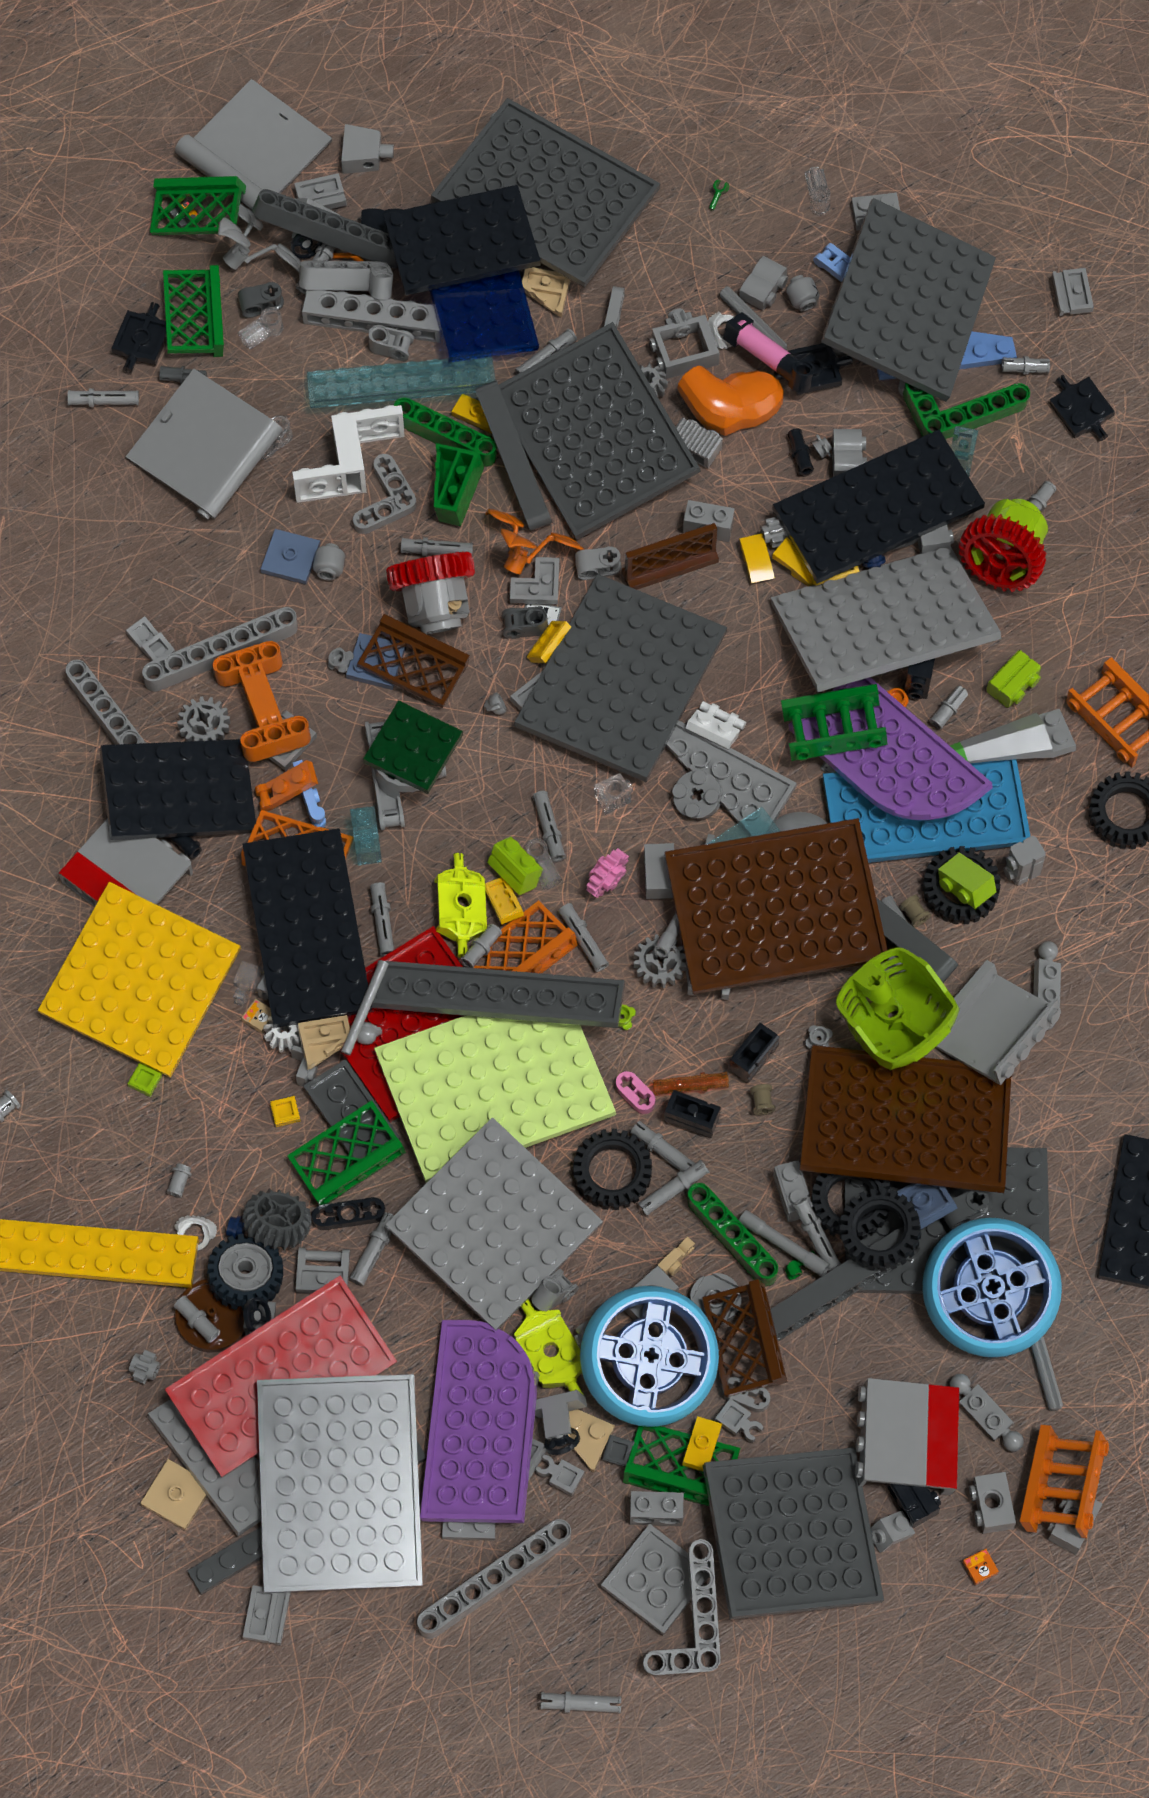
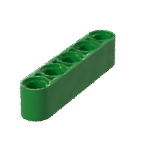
M399 398L395 401L394 406L401 405L402 411L408 412L403 414L404 429L435 444L438 443L480 452L484 467L491 466L496 462V443L492 438L409 398ZM465 440L470 441L469 443H462ZM484 450L490 451L489 453H482Z
M703 1183L693 1184L688 1191L687 1203L689 1208L754 1280L759 1279L765 1284V1287L773 1285L778 1275L777 1262L707 1185ZM695 1194H702L705 1196V1200L698 1202L693 1199V1196ZM717 1212L722 1215V1218L713 1220L709 1215ZM736 1231L739 1236L732 1239L726 1233ZM751 1249L755 1251L756 1255L746 1257L743 1251ZM762 1268H769L773 1273L770 1276H764L760 1273V1270Z

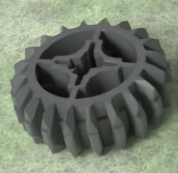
M269 1188L266 1193L259 1191L257 1195H252L245 1205L242 1216L244 1230L248 1231V1237H255V1243L262 1242L264 1248L268 1245L273 1246L274 1250L277 1247H281L285 1251L288 1246L294 1248L297 1244H302V1241L309 1234L312 1223L310 1209L306 1208V1202L299 1201V1196H290V1191L286 1194L281 1193L280 1189L277 1192H273Z

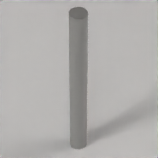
M379 961L341 1052L346 1055H351L389 964L385 961Z

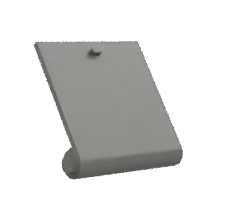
M251 79L194 138L190 135L183 136L178 141L175 152L207 177L237 176L246 185V192L241 194L240 202L252 210L261 190L268 189L281 194L333 140L329 135Z
M193 369L129 451L126 458L193 502L199 508L197 513L206 520L210 517L215 519L283 429L271 418Z

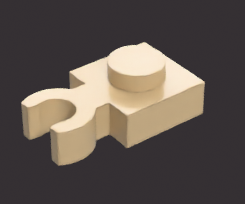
M689 1237L685 1238L657 1266L667 1275L674 1276L681 1269L682 1260L695 1249L693 1247L695 1243Z

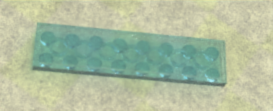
M492 355L433 359L419 362L410 361L407 363L307 372L310 408L394 401L404 397L415 399L476 393L475 388L496 380Z

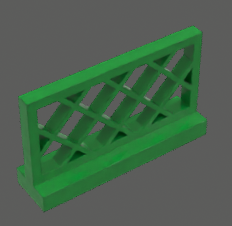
M237 176L154 178L153 187L156 189L150 233L152 235L218 234V223L227 214L230 220L237 225L241 194H245L246 185ZM234 195L233 202L227 207L221 203L227 196ZM207 196H213L215 200L204 208L200 202ZM163 197H171L174 201L163 209ZM186 197H192L194 201L184 209L180 202ZM219 204L224 210L213 218L209 212ZM178 205L182 211L172 220L168 213ZM199 205L203 211L193 219L188 213ZM206 215L212 220L205 227H199L197 224ZM166 216L170 222L164 228H158L159 221ZM187 216L190 222L184 228H179L177 223Z
M210 265L209 270H163L167 354L213 353L214 357H223L224 340L219 265ZM195 277H205V283L199 288L191 282ZM168 278H179L182 283L175 288L168 283ZM186 285L195 291L188 298L180 292ZM175 295L184 301L178 308L169 302ZM198 295L206 300L202 307H198L192 302ZM187 305L196 311L190 318L181 312ZM176 315L185 321L179 328L171 323V320ZM199 315L207 320V323L202 328L193 322ZM188 325L197 331L191 338L182 332ZM177 335L186 341L182 346H172V340ZM202 335L209 340V345H198L195 340Z
M371 1100L287 1155V1157L318 1204L324 1205L337 1199L405 1154L406 1151ZM372 1109L376 1115L374 1125L361 1123L362 1115ZM379 1121L381 1122L383 1127L378 1126ZM346 1125L354 1126L353 1139L339 1137L341 1128ZM359 1127L373 1130L370 1142L357 1140ZM377 1131L387 1132L391 1137V1140L383 1145L374 1143ZM325 1139L333 1140L332 1152L318 1151L320 1142ZM338 1141L351 1144L349 1156L335 1154ZM355 1145L369 1147L367 1156L362 1159L353 1157ZM303 1153L313 1155L310 1167L300 1166L296 1158ZM317 1155L330 1158L327 1170L314 1168ZM334 1158L347 1161L346 1169L341 1173L332 1171ZM304 1171H308V1172H309V1173H308V1178H307L306 1174L304 1173ZM313 1172L325 1174L324 1184L315 1189L311 1184Z
M638 1426L634 1439L635 1443L632 1446L624 1471L623 1483L656 1492L684 1493L685 1500L710 1506L706 1483L703 1482L705 1481L704 1472L699 1471L701 1477L695 1480L689 1479L684 1473L689 1467L680 1466L674 1457L687 1450V1442L690 1441L691 1434L662 1426ZM643 1430L653 1432L658 1439L646 1445L641 1437ZM671 1438L679 1439L683 1446L671 1452L665 1441ZM717 1442L712 1460L719 1461L716 1455L721 1452L733 1454L732 1460L738 1459L740 1448ZM661 1444L667 1454L655 1460L649 1449ZM643 1452L647 1454L651 1461L645 1466L634 1463L635 1456ZM671 1459L676 1470L667 1473L662 1471L658 1464Z

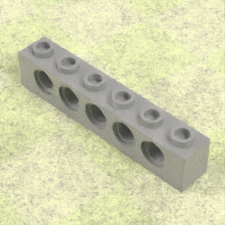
M307 290L302 310L303 323L308 325L369 333L370 328L375 325H383L397 330L408 331L416 340L440 343L445 320L444 307L436 304H418L414 301L404 302L391 298L380 300L365 294L353 295L343 291Z

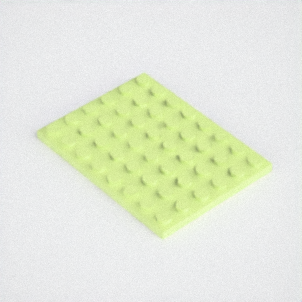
M463 1016L374 1048L425 1183L492 1117L526 1148L616 1115L615 1108L580 1025Z

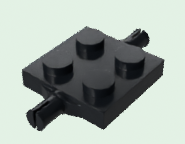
M151 302L147 313H136L127 310L111 348L112 353L127 358L123 370L126 372L129 371L131 373L133 371L136 361L152 365L157 364L167 340L166 321L156 317L157 311L160 308V305L157 303L154 305V302Z
M824 343L788 350L789 353L799 360L808 353H812L815 356V361L812 362L815 372L811 388L807 392H796L797 395L841 386L842 378L839 368L853 364L851 356L837 357L832 347ZM774 371V377L777 380L785 379Z
M1061 375V378L1058 377L1056 382L1063 391L1051 398L1049 404L1074 438H1077L1084 433L1093 431L1099 441H1103V438L1105 440L1108 434H1106L1101 425L1104 421L1113 417L1115 411L1090 377L1070 385L1064 375Z

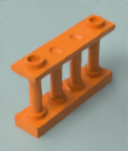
M1111 657L1104 662L1102 669L1103 677L1080 695L1071 688L1068 691L1066 701L1069 708L1073 712H1077L1116 751L1118 758L1132 768L1135 766L1138 758L1136 751L1149 742V729L1129 745L1119 735L1141 717L1149 721V694ZM1108 684H1113L1118 689L1119 694L1095 711L1086 701ZM1124 701H1129L1136 710L1112 728L1103 718Z
M1050 1425L1040 1426L1020 1517V1523L1026 1532L1037 1533L1038 1524L1051 1522L1075 1525L1081 1538H1087L1088 1530H1091L1093 1527L1094 1517L1092 1511L1104 1456L1108 1455L1109 1443L1101 1431L1096 1430L1094 1440L1090 1442L1061 1439ZM1065 1449L1091 1452L1088 1466L1055 1463L1052 1460L1054 1451ZM1052 1473L1086 1476L1083 1490L1048 1487V1477ZM1051 1497L1081 1501L1078 1515L1043 1511V1500Z

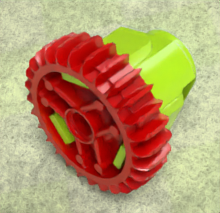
M1003 499L996 502L991 507L987 516L983 515L981 518H976L973 522H970L961 536L958 547L960 548L959 555L962 556L961 562L966 563L965 569H971V576L977 575L978 581H985L986 586L988 584L994 585V589L1001 587L1003 592L1007 588L1011 592H1014L1016 588L1019 591H1022L1024 588L1028 589L1041 576L1046 563L1043 541L1048 533V525L1044 516L1034 504L1027 500Z

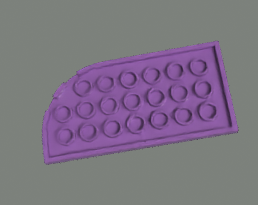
M871 677L844 684L832 690L838 691L877 684L880 706H874L873 708L877 728L886 727L888 745L819 757L879 809L894 816L911 820L939 819L966 809L993 788L990 780ZM864 708L849 711L853 732L868 730ZM840 713L825 715L829 736L844 734ZM816 717L801 719L805 741L820 738ZM791 722L790 724H788L789 730L794 734L793 725Z
M442 1320L420 1519L424 1522L524 1523L537 1399L536 1376L532 1363L520 1344L511 1335L500 1329L495 1330L486 1322Z

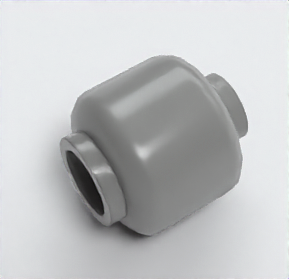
M803 275L793 277L786 289L791 305L801 311L812 309L817 305L820 297L814 280L811 277H803Z
M332 543L319 547L315 552L313 570L323 580H334L343 573L346 559L345 553L338 545Z

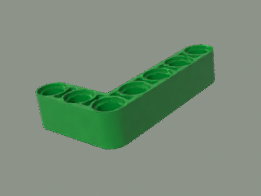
M906 382L903 389V398L921 436L923 437L933 432L928 427H935L941 431L945 439L1021 412L1026 408L1030 397L1028 386L1017 383L940 412L931 394L920 389L917 392L912 391L910 387L914 386ZM1014 395L1021 396L1023 400L1015 399ZM993 403H998V404H1000L1002 407H1001V408H996V407H994L992 404H993ZM919 407H926L929 411H921ZM971 411H977L981 415L975 416L971 413ZM950 419H956L960 423L954 424L950 421Z

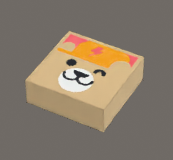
M255 999L241 1017V1020L258 1032L263 1033L264 1025L270 1024L268 1022V1018L271 1016L270 1007Z

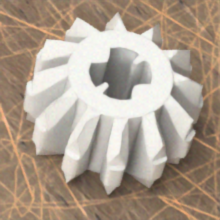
M269 1016L268 1022L270 1024L264 1025V1031L267 1032L264 1037L265 1041H270V1048L274 1049L279 1046V1052L282 1053L287 1047L291 1052L293 1045H301L297 1029L298 1024L273 1028L272 1016Z

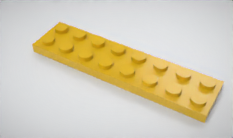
M0 1219V1271L192 1288L199 1238L198 1236Z

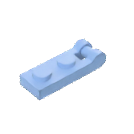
M829 243L824 247L822 253H818L813 258V261L819 268H824L842 282L850 257L834 244Z
M299 760V761L293 762V767L297 766L298 764L302 763L303 761H302V760ZM309 788L301 794L311 824L324 828L326 826L325 811L317 805L320 802L318 791L316 788Z

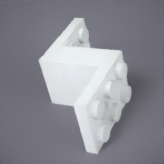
M388 405L380 409H363L359 412H341L337 415H332L333 436L338 465H324L321 468L314 469L302 468L292 472L297 503L367 493L360 443L405 437L402 406Z

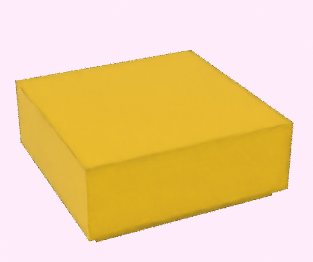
M295 1096L270 1101L276 1127L301 1122Z

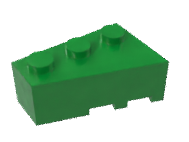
M436 443L434 509L439 522L461 526L484 470V464L480 452Z

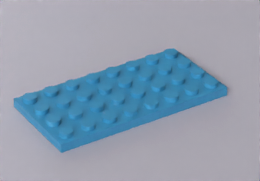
M1017 759L970 763L992 782L993 788L966 809L947 817L932 820L901 818L879 809L837 772L826 773L822 777L829 822L833 823L859 818L868 863L939 855V852L943 850L947 853L950 847H954L955 851L959 850V846H965V851H969L970 847L975 848V851L1011 847L1019 842L1023 843V840L1031 837Z

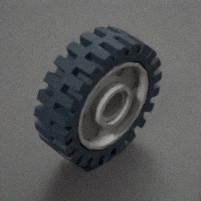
M238 1234L237 1239L230 1236L227 1238V1242L222 1240L219 1246H215L212 1250V1255H210L208 1260L207 1280L210 1291L214 1293V1297L218 1301L222 1299L223 1305L227 1307L228 1304H231V1309L234 1310L241 1306L242 1311H244L246 1302L256 1297L264 1299L268 1304V1300L272 1301L276 1293H279L283 1280V1261L281 1255L279 1256L278 1249L274 1250L273 1246L269 1245L264 1248L262 1242L255 1243L254 1237L244 1238L243 1234ZM247 1270V1271H249L250 1273H248V1274H243V1273H241V1271ZM255 1301V1302H256V1306H257V1308H258L259 1304H261V1303H259L258 1301Z

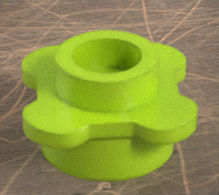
M622 1004L620 1015H623L624 1018H620L619 1027H622L624 1030L632 1028V1017L636 1014L633 1007Z

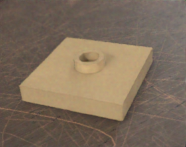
M168 1459L140 1504L186 1531L207 1495L187 1469Z

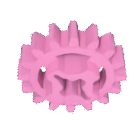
M617 848L610 855L600 857L589 873L590 881L586 885V890L598 898L605 891L615 889L626 873L625 865L629 861V856Z

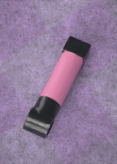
M743 312L727 321L723 336L726 342L734 348L740 345L788 380V385L793 391L803 393L811 388L815 367L812 364L815 361L814 354L808 353L800 360L756 329L753 326L754 320Z

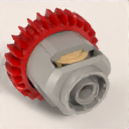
M470 552L433 555L400 562L386 569L390 590L403 592L408 622L414 628L420 627L421 632L432 634L462 627L461 619L466 618L470 613L464 579L470 578L475 574L474 561Z

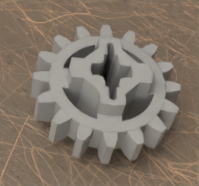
M201 696L200 702L196 703L194 699H191L190 707L185 704L183 705L184 712L178 713L180 720L177 721L181 737H185L186 741L225 739L223 732L228 733L230 731L228 724L231 722L230 716H227L228 710L227 708H222L221 701L214 704L213 697H210L207 702Z
M656 934L654 941L647 937L645 938L646 945L638 944L639 952H634V959L636 960L633 966L638 969L637 977L644 975V984L650 980L652 981L653 988L656 987L657 983H661L662 988H665L666 982L675 985V977L682 979L683 973L681 971H686L687 964L684 963L686 959L685 954H682L684 952L683 946L676 947V939L667 957H660L663 963V968H661L658 956L654 953V948L659 941V936Z

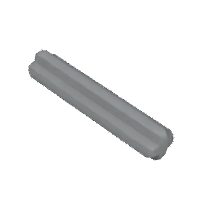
M1042 1336L1031 1348L1050 1411H1056L1063 1407L1046 1343Z

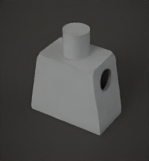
M345 124L341 159L343 174L377 171L380 167V158H394V145L382 144L380 131Z

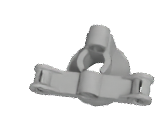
M387 719L376 723L365 722L369 748ZM371 767L381 831L385 830L386 827H405L399 792H415L418 789ZM446 767L443 768L438 778L446 777Z

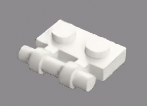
M703 701L699 710L697 709L688 720L686 729L729 749L738 738L740 730L745 728L747 722L740 719L739 715L733 712L729 714L719 709L720 706L714 703L711 705Z

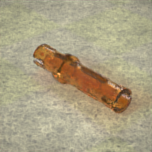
M728 1071L714 1074L701 1072L700 1075L653 1080L655 1096L672 1094L673 1090L679 1092L702 1090V1092H707V1089L729 1088Z

